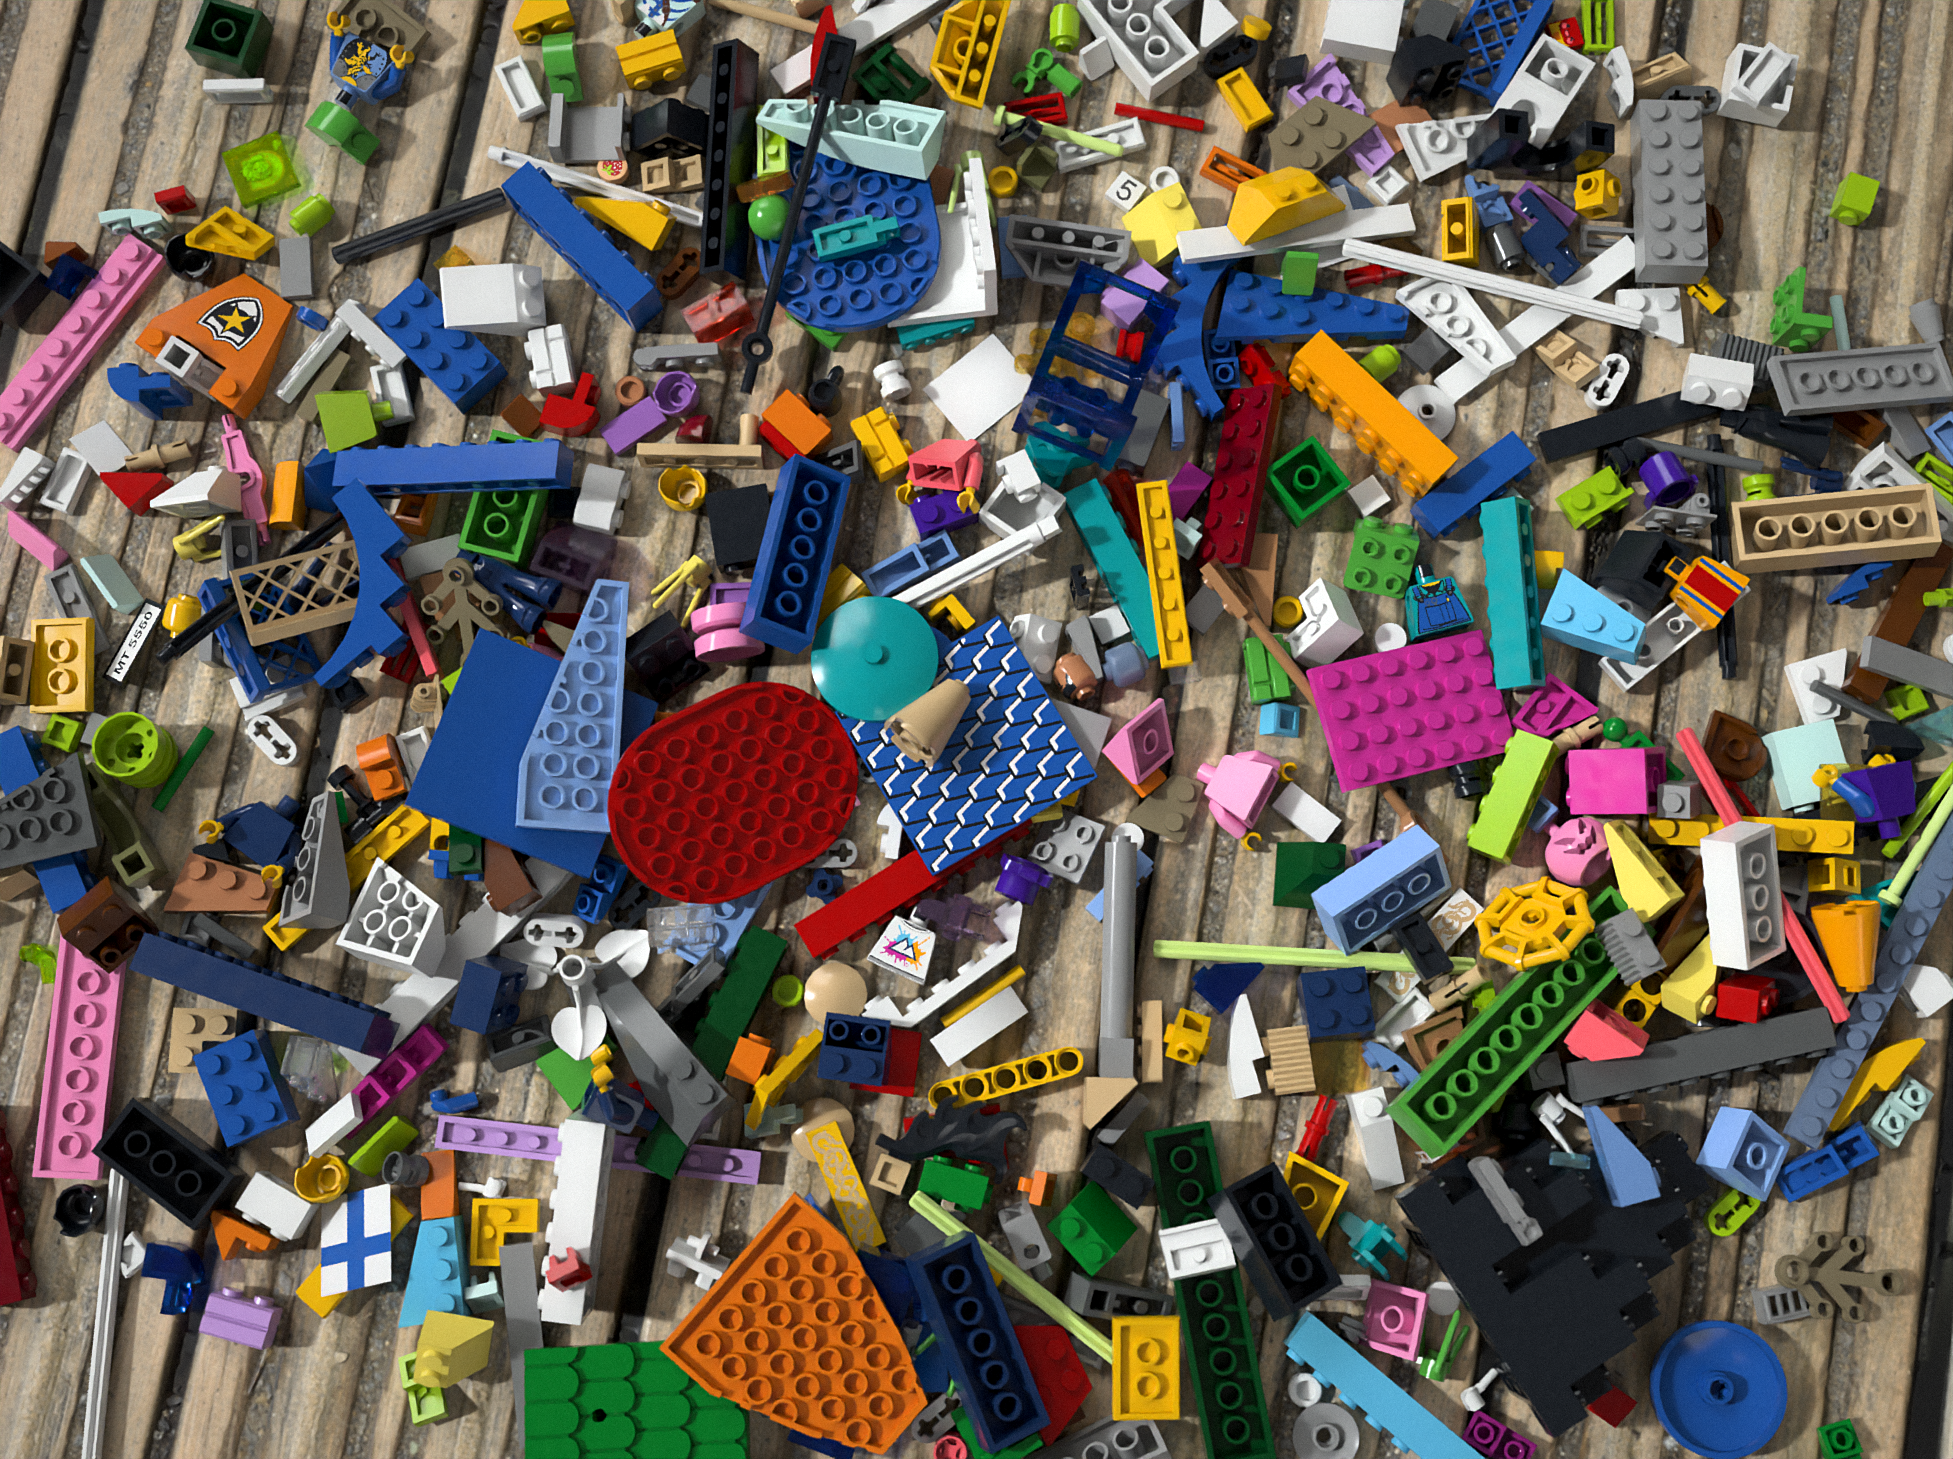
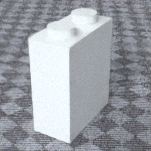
M1329 0L1319 53L1329 54L1331 52L1335 56L1390 66L1394 54L1396 55L1403 41V37L1398 36L1399 28H1404L1407 20L1408 9L1403 8L1405 0Z

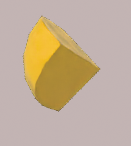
M1534 550L1537 588L1555 590L1558 583L1557 570L1558 568H1563L1564 552Z

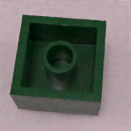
M204 0L186 43L185 50L199 66L242 79H255L274 27L263 11L226 0Z

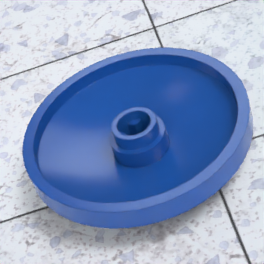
M1713 1319L1687 1324L1672 1333L1664 1341L1656 1353L1651 1366L1649 1393L1658 1421L1677 1443L1698 1455L1712 1459H1736L1747 1456L1763 1447L1776 1433L1783 1420L1787 1405V1383L1781 1363L1771 1347L1760 1336L1743 1326Z

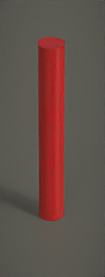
M1116 102L1114 115L1129 118L1137 117L1138 120L1197 132L1203 131L1205 120Z

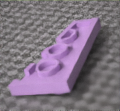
M1331 52L1307 73L1306 82L1295 84L1287 93V97L1299 109L1313 97L1319 96L1369 117L1365 112L1366 107L1360 98L1357 99L1350 88L1351 83L1346 75L1342 74L1335 64L1336 59ZM1377 125L1344 152L1370 178L1386 166L1395 155Z

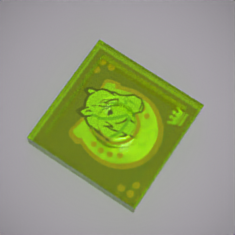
M277 130L221 153L241 204L245 209L301 187L283 139Z

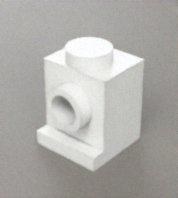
M1025 449L996 462L998 476L1005 474L1001 479L1008 494L1014 493L1017 501H1020V503H1026L1037 497V492L1041 488V481Z

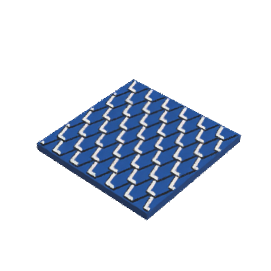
M999 615L938 651L939 667L933 688L947 679L954 681L959 679L969 688L971 701L938 761L932 767H925L927 761L923 759L916 763L906 756L892 742L890 738L894 733L891 728L886 731L884 723L860 722L835 711L843 728L932 877L1098 778Z

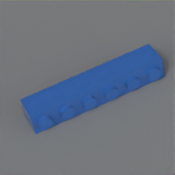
M19 725L0 734V785L5 796L22 785H27L42 776L43 772L52 767L43 758L40 750L42 743L38 734ZM86 850L33 862L53 914H63L99 883L97 877L90 872L86 863L89 860Z

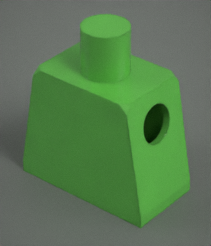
M609 1034L605 1035L600 1046L606 1044L612 1054H614L620 1048ZM559 1047L536 1060V1064L572 1111L581 1109V1098L592 1079L591 1071L595 1068L591 1061V1056L583 1061H576Z

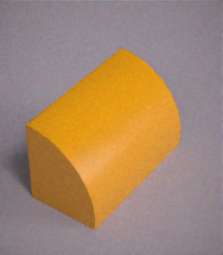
M283 461L276 464L269 527L272 529L303 531L306 511L305 466L299 461Z

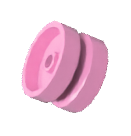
M746 602L715 604L700 608L691 613L692 630L694 633L701 635L694 642L695 655L698 661L729 662L754 657L765 651L764 642L739 633Z

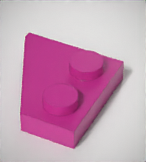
M1549 672L1545 676L1546 687L1536 688L1510 723L1516 729L1545 738L1594 715L1599 709Z

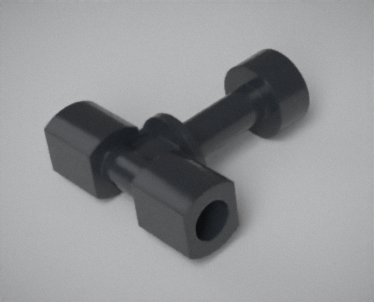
M345 764L332 772L327 781L336 791L343 789L359 807L356 810V814L359 817L344 829L351 840L358 844L375 829L374 827L379 822L392 814L406 800L400 794L380 802L374 801L373 797L369 799L353 781L356 774Z

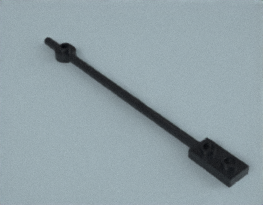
M826 32L810 90L811 95L817 96L819 99L756 332L747 335L742 342V352L748 361L740 392L743 394L752 395L759 366L767 363L773 356L774 348L768 337V332L831 100L841 103L857 45L855 39ZM756 345L764 347V351L760 355L753 353V348Z

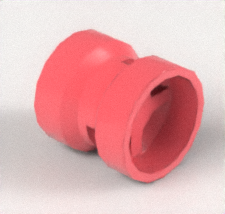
M946 1431L935 1441L934 1459H966L967 1444L960 1433Z

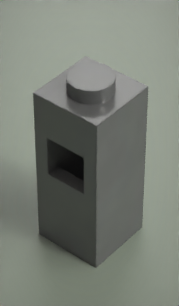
M1141 389L1115 456L1114 465L1118 467L1119 471L1131 476L1136 474L1143 476L1166 416L1170 399Z

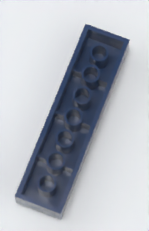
M159 931L158 936L144 933L129 967L132 971L384 1061L400 1026L399 1023L389 1020L392 1013L163 931Z

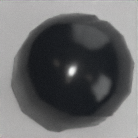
M188 233L177 234L168 240L164 248L165 260L170 271L176 277L188 283L203 281L213 272L216 264L214 252L186 245L185 235Z
M75 1184L64 1189L57 1198L56 1213L53 1219L61 1224L62 1230L60 1234L63 1236L76 1238L96 1229L104 1218L105 1204L103 1198L90 1185Z

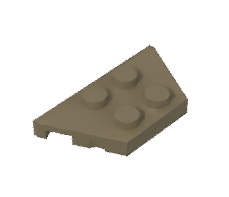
M1315 96L1268 134L1275 171L1291 166L1310 171L1316 176L1373 130L1377 123L1372 118Z

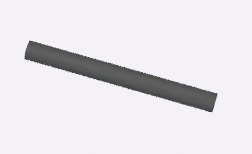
M1636 437L1648 452L1661 453L1672 451L1679 458L1761 474L1764 461Z

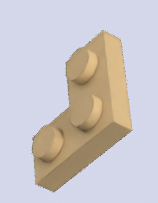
M173 1008L168 1073H199L192 1056L206 1051L207 1041L226 1042L239 1036L242 1010Z

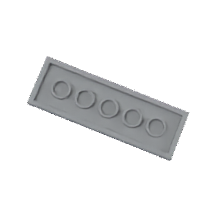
M1939 342L1771 356L1766 362L1785 417L1953 402V377Z

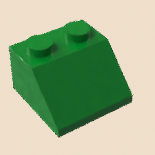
M1094 1180L1085 1186L1046 1223V1227L1091 1277L1122 1248L1138 1229Z

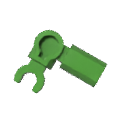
M1046 48L1035 50L1030 62L1025 66L1026 70L1016 73L1011 81L1014 88L1020 82L1028 83L1027 87L1023 90L1026 98L1034 92V84L1037 81L1040 82L1046 76H1048L1047 80L1070 99H1073L1083 86V82L1062 64L1054 63L1052 53Z

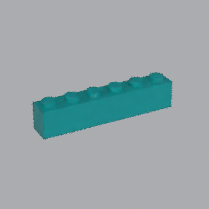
M1096 478L1063 494L1066 497L1065 510L1114 604H1117L1136 646L1143 648L1148 663H1151L1160 657L1147 566L1143 567L1138 558L1141 553L1133 538L1129 540L1123 530L1126 528V524L1119 511L1114 513L1109 503L1112 501L1109 490L1105 484L1100 486Z
M1514 496L1481 503L1479 521L1484 537L1482 554L1486 561L1485 587L1489 597L1487 615L1491 622L1492 636L1490 638V648L1494 656L1492 675L1496 683V690L1519 691L1546 687L1530 500Z

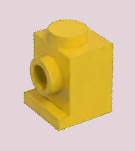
M1837 857L1807 860L1808 892H1819L1836 896L1861 894L1860 862Z

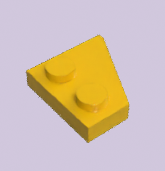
M226 205L185 235L186 245L189 247L254 261L275 245L274 235Z

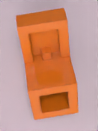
M387 733L356 746L359 766L365 772L374 801L380 802L408 791L400 769L405 764L395 736Z

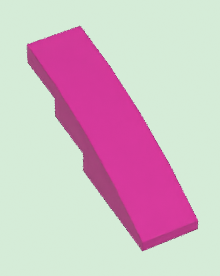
M430 1023L422 1025L402 1047L397 1048L376 1071L369 1073L353 1089L352 1093L359 1095L363 1121L346 1135L348 1140L353 1139L379 1116L450 1047Z

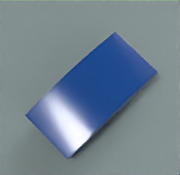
M1217 329L1202 330L1205 367L1214 390L1241 388L1235 341H1226L1225 345H1214Z
M1892 561L1869 562L1838 583L1826 598L1827 603L1831 604L1840 601L1841 605H1845L1860 599L1858 593L1869 588L1868 583L1884 577L1882 571L1893 566Z
M599 854L590 883L580 884L571 913L592 924H598L611 907L628 871L627 865L609 855Z

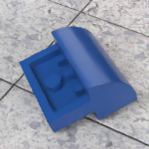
M121 363L119 367L107 368L108 382L112 390L149 419L163 420V409L193 406V394L168 373L154 372L149 375L139 365L134 363Z

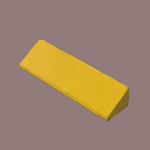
M390 1193L392 1242L414 1215L398 1196ZM321 1262L296 1290L299 1298L323 1319L329 1316L349 1292L346 1291L321 1297Z

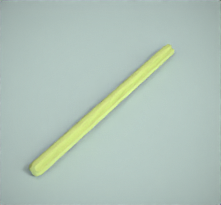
M1155 940L1153 943V956L1156 958L1326 968L1365 966V970L1416 973L1406 955L1397 953L1354 951L1346 956L1341 950L1171 940ZM1449 957L1454 965V969L1447 975H1462L1476 965V960L1467 957Z
M918 1190L910 1199L909 1204L912 1208L948 1236H952L962 1230L973 1232L922 1191ZM976 1235L989 1267L1001 1274L1006 1282L1112 1364V1341Z

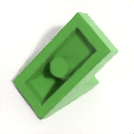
M1287 251L1280 263V275H1283V294L1312 295L1319 253Z

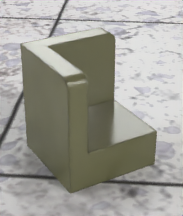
M1036 140L1026 148L1017 162L1016 174L1018 179L1042 193L1058 170L1059 154Z

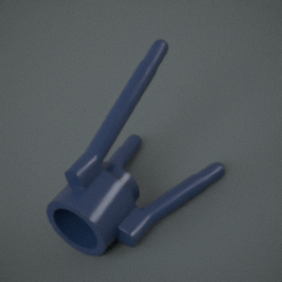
M1785 456L1780 458V461L1783 462L1781 465L1783 469L1811 476L1809 485L1810 489L1815 490V493L1793 496L1841 491L1843 486V473L1841 471L1829 470V468L1823 467L1813 470L1806 468L1798 460Z
M328 541L324 547L331 546L333 543ZM316 557L306 573L317 578L323 570L325 563ZM302 576L300 581L291 590L306 598L312 589L311 584L314 581ZM354 580L346 584L342 593L345 594L359 585V581ZM315 592L310 601L322 607L331 602L335 593L332 592L316 601L315 599L319 594ZM291 594L285 597L287 603L298 612L304 601ZM308 604L305 611L316 608Z

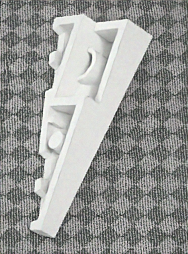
M1883 441L1859 461L1843 484L1840 492L1925 484L1928 482ZM1933 488L1941 538L1953 543V505Z

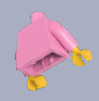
M1259 750L1240 752L1235 756L1225 755L1217 768L1203 763L1197 773V780L1208 784L1205 795L1210 800L1209 809L1216 821L1234 838H1241L1242 847L1248 851H1255L1248 846V838L1254 836L1258 841L1262 842V837L1258 833L1247 832V827L1253 828L1277 780L1282 783L1294 781L1285 775L1284 769L1287 768L1290 771L1297 770L1296 764L1288 762L1282 765L1279 759Z

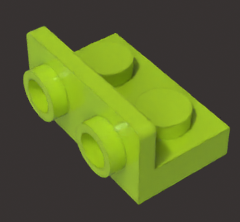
M1608 466L1559 495L1555 501L1574 530L1584 525L1587 529H1590L1604 519L1602 514L1611 509L1614 514L1629 505L1628 498L1635 491L1632 487L1626 490L1612 468Z

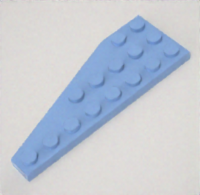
M597 579L595 581L519 763L515 823L517 828L611 834L607 816V799L611 779L620 758L629 582Z

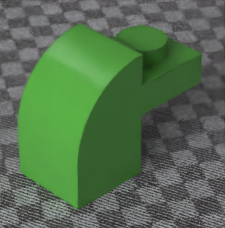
M574 32L545 35L542 39V53L551 93H564L566 102L584 100L578 68L580 59Z
M329 101L321 102L304 125L329 146L336 145L360 165L365 164L381 141L359 123L360 120L354 115Z

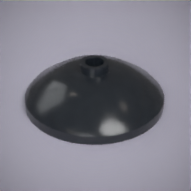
M1793 910L1826 969L1828 958L1815 924L1805 915ZM1786 936L1784 958L1779 959L1775 956L1748 971L1727 967L1730 976L1738 972L1775 978V989L1780 991L1778 1004L1800 1000L1815 989Z

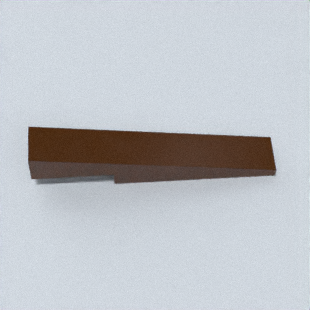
M1941 543L1934 557L1913 558L1868 636L1873 635L1903 647L1907 646L1927 608L1923 602L1924 593L1936 591L1953 558V549ZM1860 653L1840 689L1870 705L1879 700L1890 678L1859 668Z

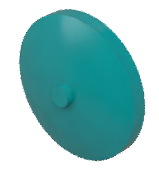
M862 597L840 606L822 623L812 645L811 669L821 695L836 711L860 722L884 723L889 717L930 691L938 674V647L929 624L914 608L902 601L889 597Z

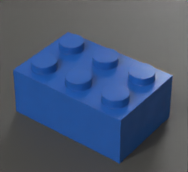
M253 1029L192 1056L227 1147L243 1146L301 1120L266 1030Z

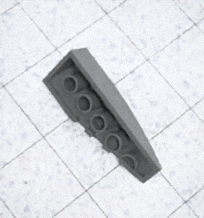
M614 960L591 981L593 989L646 1099L684 1144L689 1147L738 1101L618 962Z

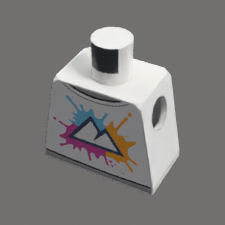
M916 904L908 921L895 916L869 953L867 960L924 986L937 939L936 933L926 929L933 911Z

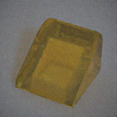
M454 245L433 263V266L439 271L443 267L475 266V264L457 245Z

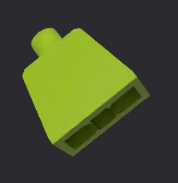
M370 390L322 391L314 395L329 453H335L378 436L380 434L378 422L395 418L391 401L373 403Z

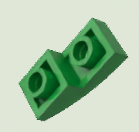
M1850 1418L1816 1428L1824 1459H1862L1860 1453L1863 1452V1449Z

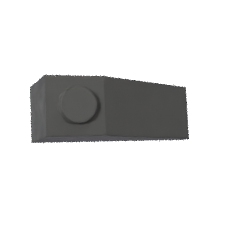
M1071 1271L1064 1304L1081 1315L1112 1320V1316L1169 1315L1174 1296L1093 1275L1091 1277L1090 1274Z

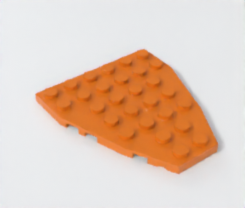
M796 1191L659 1347L663 1353L711 1395L730 1399L739 1403L740 1407L749 1411L753 1409L770 1416V1420L808 1436L819 1439L821 1437L842 1442V1445L853 1448L857 1446L863 1447L868 1452L883 1455L928 1403V1398L901 1331L846 1235Z

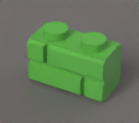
M1283 634L1273 635L1291 657L1289 642H1284ZM1258 637L1245 639L1242 646L1251 704L1260 705L1288 701L1292 697V692L1296 691L1295 683Z

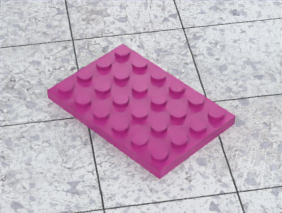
M1481 629L1314 667L1306 671L1342 793L1448 768L1469 761L1505 754L1507 741L1511 736L1514 737V733L1501 691L1496 690V683L1492 675L1493 665Z

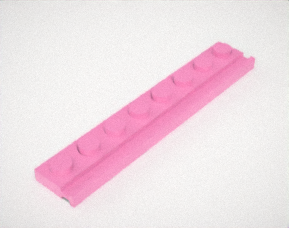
M128 233L1 394L0 442L16 453L19 452L164 267L166 260L161 254H158Z

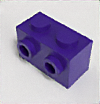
M943 489V493L933 497L930 494L916 498L913 501L914 504L909 505L910 516L920 542L944 529L950 533L979 522V512L973 514L968 505L965 514H963L957 504L958 495L966 491V489L961 491Z

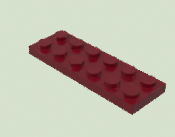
M1276 383L1230 391L1204 521L1203 536L1199 547L1196 567L1200 569L1216 557L1226 569L1249 567L1283 387Z

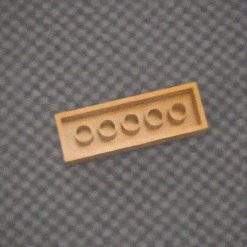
M1320 330L1295 354L1287 373L1291 385L1296 390L1304 391L1311 397V402L1320 412L1328 413L1334 419L1335 426L1341 432L1349 433L1356 440V445L1362 452L1367 455L1371 454L1377 459L1379 467L1389 476L1394 475L1402 483V489L1411 497L1416 496L1420 500L1426 496L1447 475L1459 457L1324 331Z

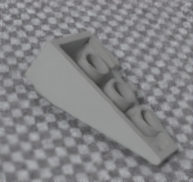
M327 791L312 799L301 835L302 839L306 841L305 846L299 856H295L293 867L298 869L292 887L286 885L278 927L330 929L346 923V919L350 914V886L335 793Z

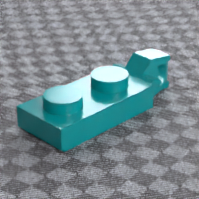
M872 214L817 228L812 231L820 263L878 248L887 244L886 240L901 236L896 216L881 220L880 217H872Z

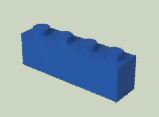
M1511 431L1416 502L1410 513L1432 540L1440 534L1446 538L1459 527L1457 522L1464 516L1471 519L1481 511V503L1488 498L1492 501L1498 499L1508 490L1506 485L1512 480L1519 483L1532 472L1529 467L1536 461V458L1515 432Z

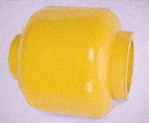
M179 593L178 597H172L168 600L162 625L171 631L170 637H176L201 617L202 605L198 597Z

